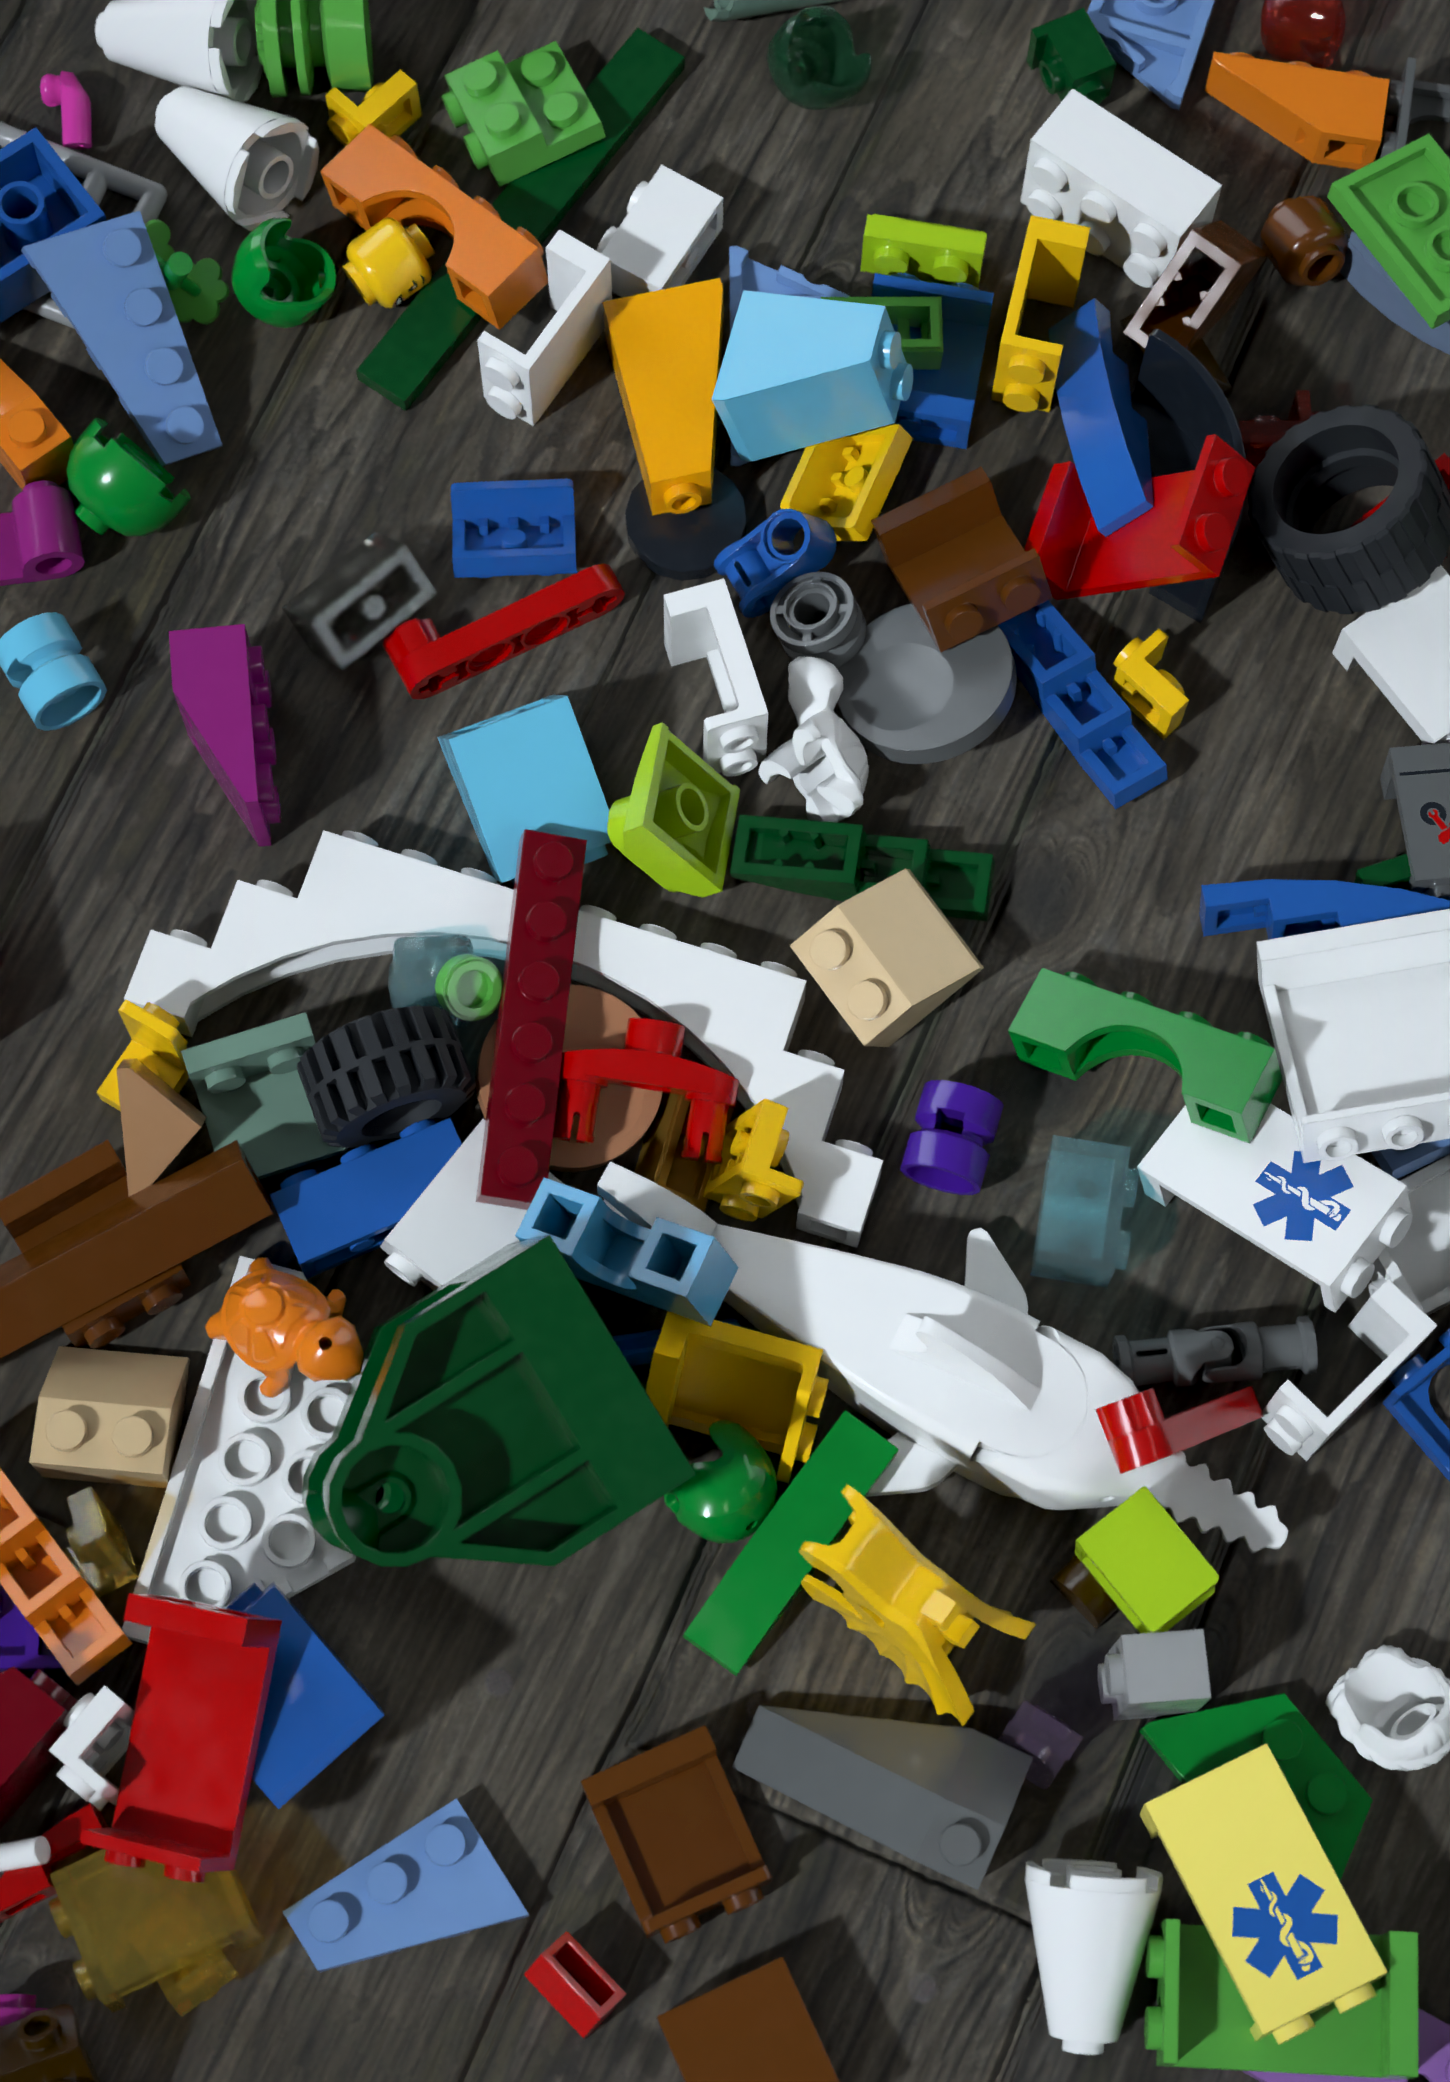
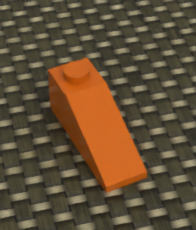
M0 359V463L21 489L29 483L42 480L53 481L59 486L68 479L66 469L70 452L74 447L72 438L39 396Z

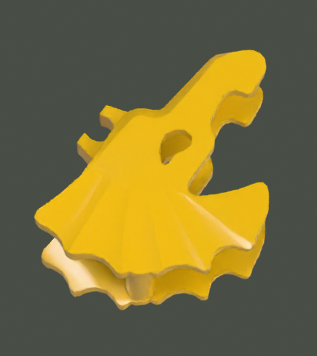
M847 1484L841 1491V1494L853 1509L848 1517V1521L852 1525L851 1529L839 1543L829 1546L815 1542H803L798 1550L809 1564L833 1578L844 1592L841 1593L809 1574H806L802 1579L801 1585L813 1600L841 1614L846 1620L849 1629L867 1636L874 1643L879 1655L891 1659L901 1669L905 1683L918 1685L925 1690L934 1704L937 1715L951 1713L963 1727L974 1713V1708L948 1658V1654L955 1645L964 1649L980 1627L974 1621V1618L1003 1633L1021 1639H1026L1036 1623L1014 1617L1011 1612L992 1607L976 1598L943 1570L924 1557L882 1512L857 1490Z

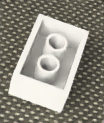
M1072 88L1030 141L1020 202L1025 204L1034 216L1091 227L1086 247L1087 252L1097 256L1103 255L1123 268L1126 275L1136 284L1146 288H1153L1190 231L1212 223L1222 185Z

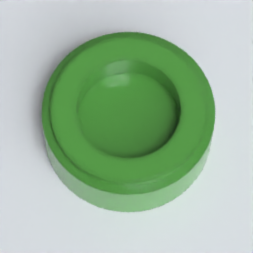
M461 954L448 960L440 969L436 978L435 992L439 1004L449 1014L466 1021H478L491 1015L500 1004L503 978L498 968L489 960L473 954Z

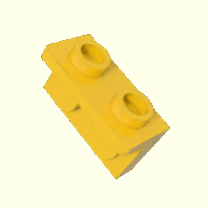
M764 1098L726 1125L722 1151L723 1162L722 1164H713L703 1197L721 1203L719 1209L723 1213L736 1219L755 1221L757 1217L764 1218L801 1195L804 1185L803 1181L770 1168V1166L775 1168L779 1164L788 1144L789 1131L782 1129L788 1107Z

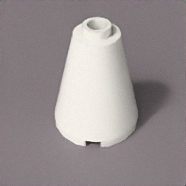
M114 0L107 5L104 12L99 14L96 21L95 36L97 44L103 48L105 56L110 61L181 86L192 87L244 102L249 100L257 89L263 72L259 56H255V4L257 0Z
M188 86L179 87L168 93L157 106L155 120L157 135L228 216L248 231H253L262 222L271 218H288L290 215L282 211V209L290 203L294 196L303 201L309 192L318 167L319 147L317 140L309 135L307 131L309 128L300 120Z
M1043 1859L1042 1866L1033 1861H1027L1025 1883L1049 2035L1062 2039V2050L1066 2052L1084 2055L1103 2054L1104 2043L1117 2042L1161 1896L1163 1875L1161 1872L1137 1866L1136 1878L1122 1877V1871L1117 1869V1863L1106 1861Z

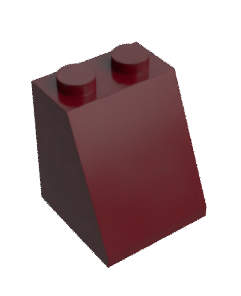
M14 1666L0 1673V1830L58 1762L59 1759L49 1749L66 1731L67 1727L63 1724L64 1719L78 1702V1700L40 1669L30 1679Z

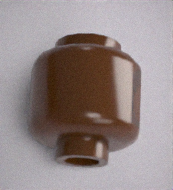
M1315 196L1289 198L1278 203L1271 210L1260 233L1261 248L1269 254L1268 258L1284 281L1295 286H1319L1328 282L1342 269L1348 252L1349 236L1326 202Z

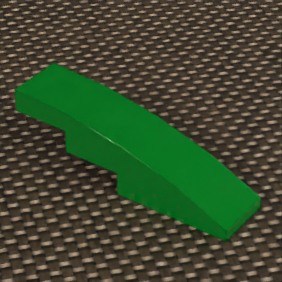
M845 1410L721 1579L684 1632L683 1637L737 1677L803 1588L801 1585L802 1579L806 1574L812 1576L816 1569L798 1551L803 1542L833 1545L849 1523L848 1517L853 1511L841 1494V1491L848 1484L862 1496L866 1497L894 1460L899 1449Z

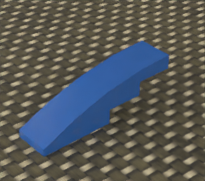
M1094 298L1049 328L1048 333L1049 342L1063 345L1055 385L1063 424L1076 470L1096 527L1101 534L1107 537L1153 508L1154 500L1147 420L1132 408L1128 365L1113 353L1110 311Z
M1049 600L998 624L1009 643L1018 678L1069 751L1115 809L1168 780L1166 763L1132 725L1131 709L1097 671L1094 652Z
M1265 879L1201 885L1199 916L1203 936L1266 928L1269 940L1450 909V900L1399 888L1335 880Z

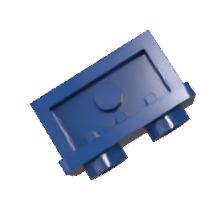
M571 479L459 482L451 485L454 578H491L494 576L518 575L551 576L554 574L577 573L574 488Z

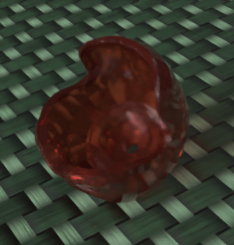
M1264 0L1260 16V33L1262 44L1269 54L1285 63L1294 61L1305 62L1314 68L1325 69L1334 62L1336 51L1339 49L1346 28V17L1342 0ZM1333 33L1332 38L1329 41L1321 40L1331 36V34ZM1318 52L1325 53L1324 56L1319 58L1314 56Z

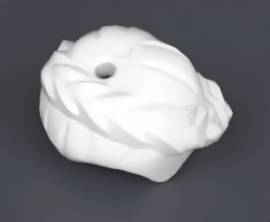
M1383 1644L1378 1649L1369 1650L1364 1654L1358 1667L1349 1668L1337 1680L1333 1689L1327 1695L1326 1706L1329 1708L1332 1717L1338 1721L1341 1735L1348 1742L1354 1744L1357 1752L1363 1758L1373 1761L1383 1768L1401 1771L1419 1770L1436 1764L1450 1751V1679L1445 1677L1441 1669L1433 1667L1428 1661L1409 1657L1401 1648Z

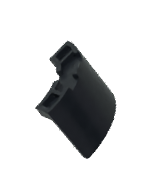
M1154 329L1148 337L1135 391L1131 395L1132 408L1147 420L1151 476L1157 477L1195 470L1206 436L1218 435L1246 459L1241 432L1234 412L1219 385L1191 352L1168 334L1159 329ZM1244 503L1219 577L1150 587L1148 593L1201 623L1212 604L1241 521Z

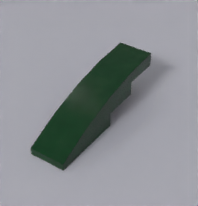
M740 815L730 874L733 878L844 902L906 868L911 870L945 917L987 921L995 860L993 854L931 849L928 839L866 834L863 825Z

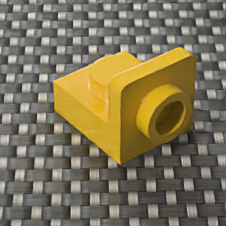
M401 69L385 83L380 82L374 85L366 93L359 106L354 104L335 87L325 95L330 118L327 121L328 126L337 140L345 147L369 124L390 138L393 135L400 136L422 116L417 83Z
M1159 628L1145 641L1136 637L1122 649L1113 663L1117 670L1111 687L1131 711L1164 740L1181 724L1189 699L1184 695L1181 684L1173 675L1165 670L1159 669L1157 671L1154 668L1161 660L1169 638Z

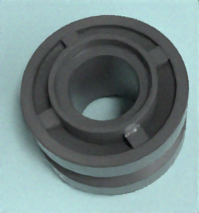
M811 572L794 578L778 592L770 610L772 628L791 661L798 656L822 658L838 668L850 661L858 653L866 637V620L850 587L842 578L831 573Z

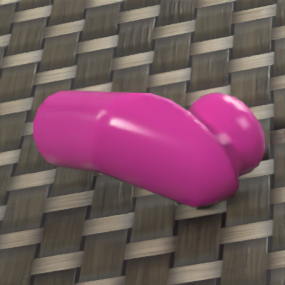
M61 71L60 75H44L40 83L43 103L49 107L61 105L62 146L70 149L91 148V102L85 89L74 73Z

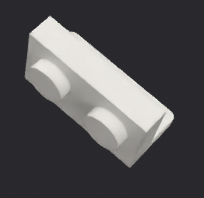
M105 1685L96 1696L88 1693L72 1707L63 1722L64 1726L67 1727L66 1731L49 1749L54 1756L65 1764L56 1776L100 1811L108 1801L115 1806L117 1804L119 1789L104 1776L127 1751L135 1712Z

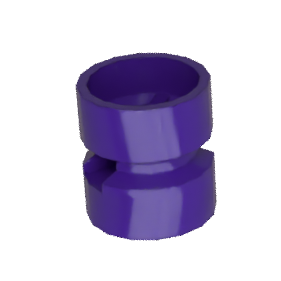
M931 1080L926 1082L915 1115V1121L922 1129L910 1133L900 1171L912 1181L938 1191L957 1195L980 1193L990 1157L983 1148V1145L994 1142L1004 1104L997 1097L974 1086L947 1080Z

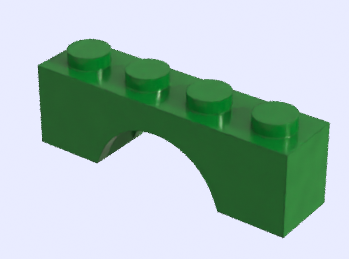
M1041 968L1008 1029L1019 1061L1077 1081L1094 1066L1116 1057L1133 1055L1161 1061L1175 1070L1182 1078V1095L1191 1123L1249 1144L1283 1080L1275 1048H1272L1263 1038L1249 1032H1239L1235 1035L1217 1029L1203 1017L1191 1012L1182 1011L1178 1015L1155 1007L1148 999L1134 992L1124 991L1120 995L1099 988L1092 980L1076 972H1065L1062 975Z

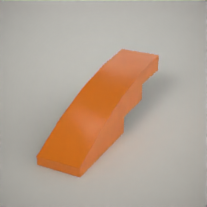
M0 1467V1584L26 1620L42 1638L68 1676L78 1686L133 1643Z

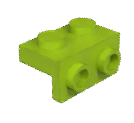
M868 214L863 238L861 271L884 275L907 273L916 276L921 281L944 285L967 283L978 288L987 233L967 228L879 214Z

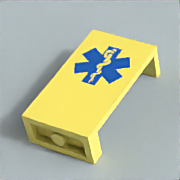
M1267 1743L1144 1804L1140 1816L1151 1838L1160 1837L1255 2024L1249 2029L1255 2041L1273 2034L1277 2044L1281 2045L1316 2027L1310 2014L1332 2003H1335L1339 2013L1342 2014L1377 1996L1371 1983L1383 1977L1387 1970Z

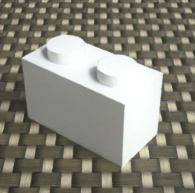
M664 165L660 166L649 183L642 181L636 187L629 200L628 214L619 228L611 226L603 235L597 248L599 253L611 259L612 292L621 297H628L684 285L723 228V197Z

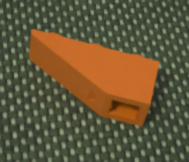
M1214 52L1205 92L1312 163L1359 170L1375 161L1382 138L1390 79L1372 77L1362 71L1339 72L1314 68L1308 63L1299 61L1283 63L1257 59L1243 52L1230 54Z

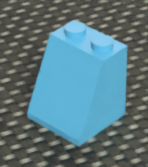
M743 290L712 395V401L740 460L756 461L894 424L900 401H907L910 397L913 386V367L905 360L901 349L900 333L894 331L885 306Z
M550 695L437 737L492 874L498 882L503 883L511 880L514 887L519 842L524 829L587 840L584 864L608 855L605 844L611 842L607 832L609 808L568 696Z

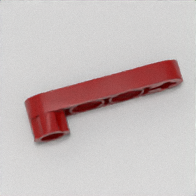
M597 564L442 637L431 618L422 620L414 618L397 626L394 632L384 639L383 646L410 696L417 700L425 699L601 617L619 605L624 599L625 592L610 565Z
M1253 1386L1226 1394L1167 1418H1164L1153 1388L1095 1409L1120 1474L1166 1458L1264 1417Z

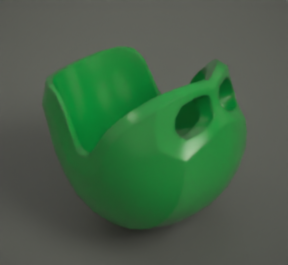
M271 218L257 226L241 243L233 262L232 285L239 302L252 316L274 327L291 328L310 319L332 296L336 284V267L332 258L318 244L310 240L292 238L285 235L291 227L292 222L290 219Z
M719 1420L710 1425L709 1434L721 1451L722 1456L715 1461L690 1464L696 1475L665 1494L664 1502L666 1507L673 1511L678 1522L687 1529L708 1541L725 1544L744 1540L756 1532L774 1507L778 1487L777 1476L772 1462L754 1436L740 1424L729 1420Z

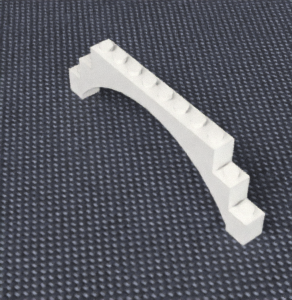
M323 830L298 898L292 897L293 893L288 888L272 881L258 880L257 884L253 885L237 880L211 948L207 947V942L204 939L187 931L174 929L170 935L150 930L124 1001L125 999L129 1000L142 1009L147 1002L163 1008L179 1021L180 1024L177 1030L181 1034L192 1037L200 1020L238 998L289 976L338 962L388 954L412 953L473 954L505 960L514 889L498 885L494 877L477 869L462 868L459 873L437 866L435 859L416 850L404 849L401 854L379 848L375 840L355 831H343L342 835H337ZM591 905L581 906L578 914L571 979L617 997L629 1007L650 1019L684 1026L686 1028L683 1042L685 1046L708 1067L717 1069L739 1080L737 1100L746 1111L764 1098L788 1107L782 1129L789 1131V1140L785 1153L779 1163L784 1174L804 1182L801 1195L795 1198L799 1207L796 1229L857 1248L880 1179L883 1160L872 1157L873 1151L870 1148L854 1141L840 1139L836 1141L835 1145L824 1142L842 1090L845 1070L834 1067L835 1062L831 1058L815 1051L800 1050L798 1055L787 1052L805 1001L806 980L797 978V973L793 969L776 962L765 961L761 963V966L736 959L737 955L724 946L714 943H702L700 947L676 940V935L663 927L653 924H642L639 929L617 922V918L605 909Z

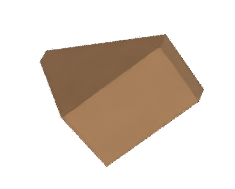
M137 1058L123 1059L117 1067L129 1197L151 1186L198 1132L206 1119L202 1112Z

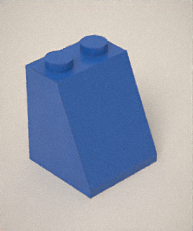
M274 1581L263 1591L254 1582L225 1608L282 1620L252 1779L279 1810L384 1716V1713L375 1697Z

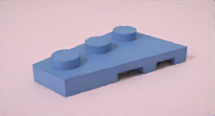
M457 1798L283 1911L284 1916L319 1972L395 1953L405 1948L439 1939H447L470 1933V1931L499 1923H507L530 1917Z

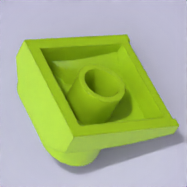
M662 722L652 727L638 767L631 795L618 799L612 804L608 816L607 832L612 844L663 888L674 893L682 892L704 898L723 890L740 788L735 784L729 783L668 730L669 727Z

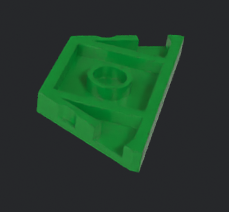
M1285 1693L1151 1721L1139 1731L1182 1785L1267 1743L1339 1881L1341 1880L1373 1799Z

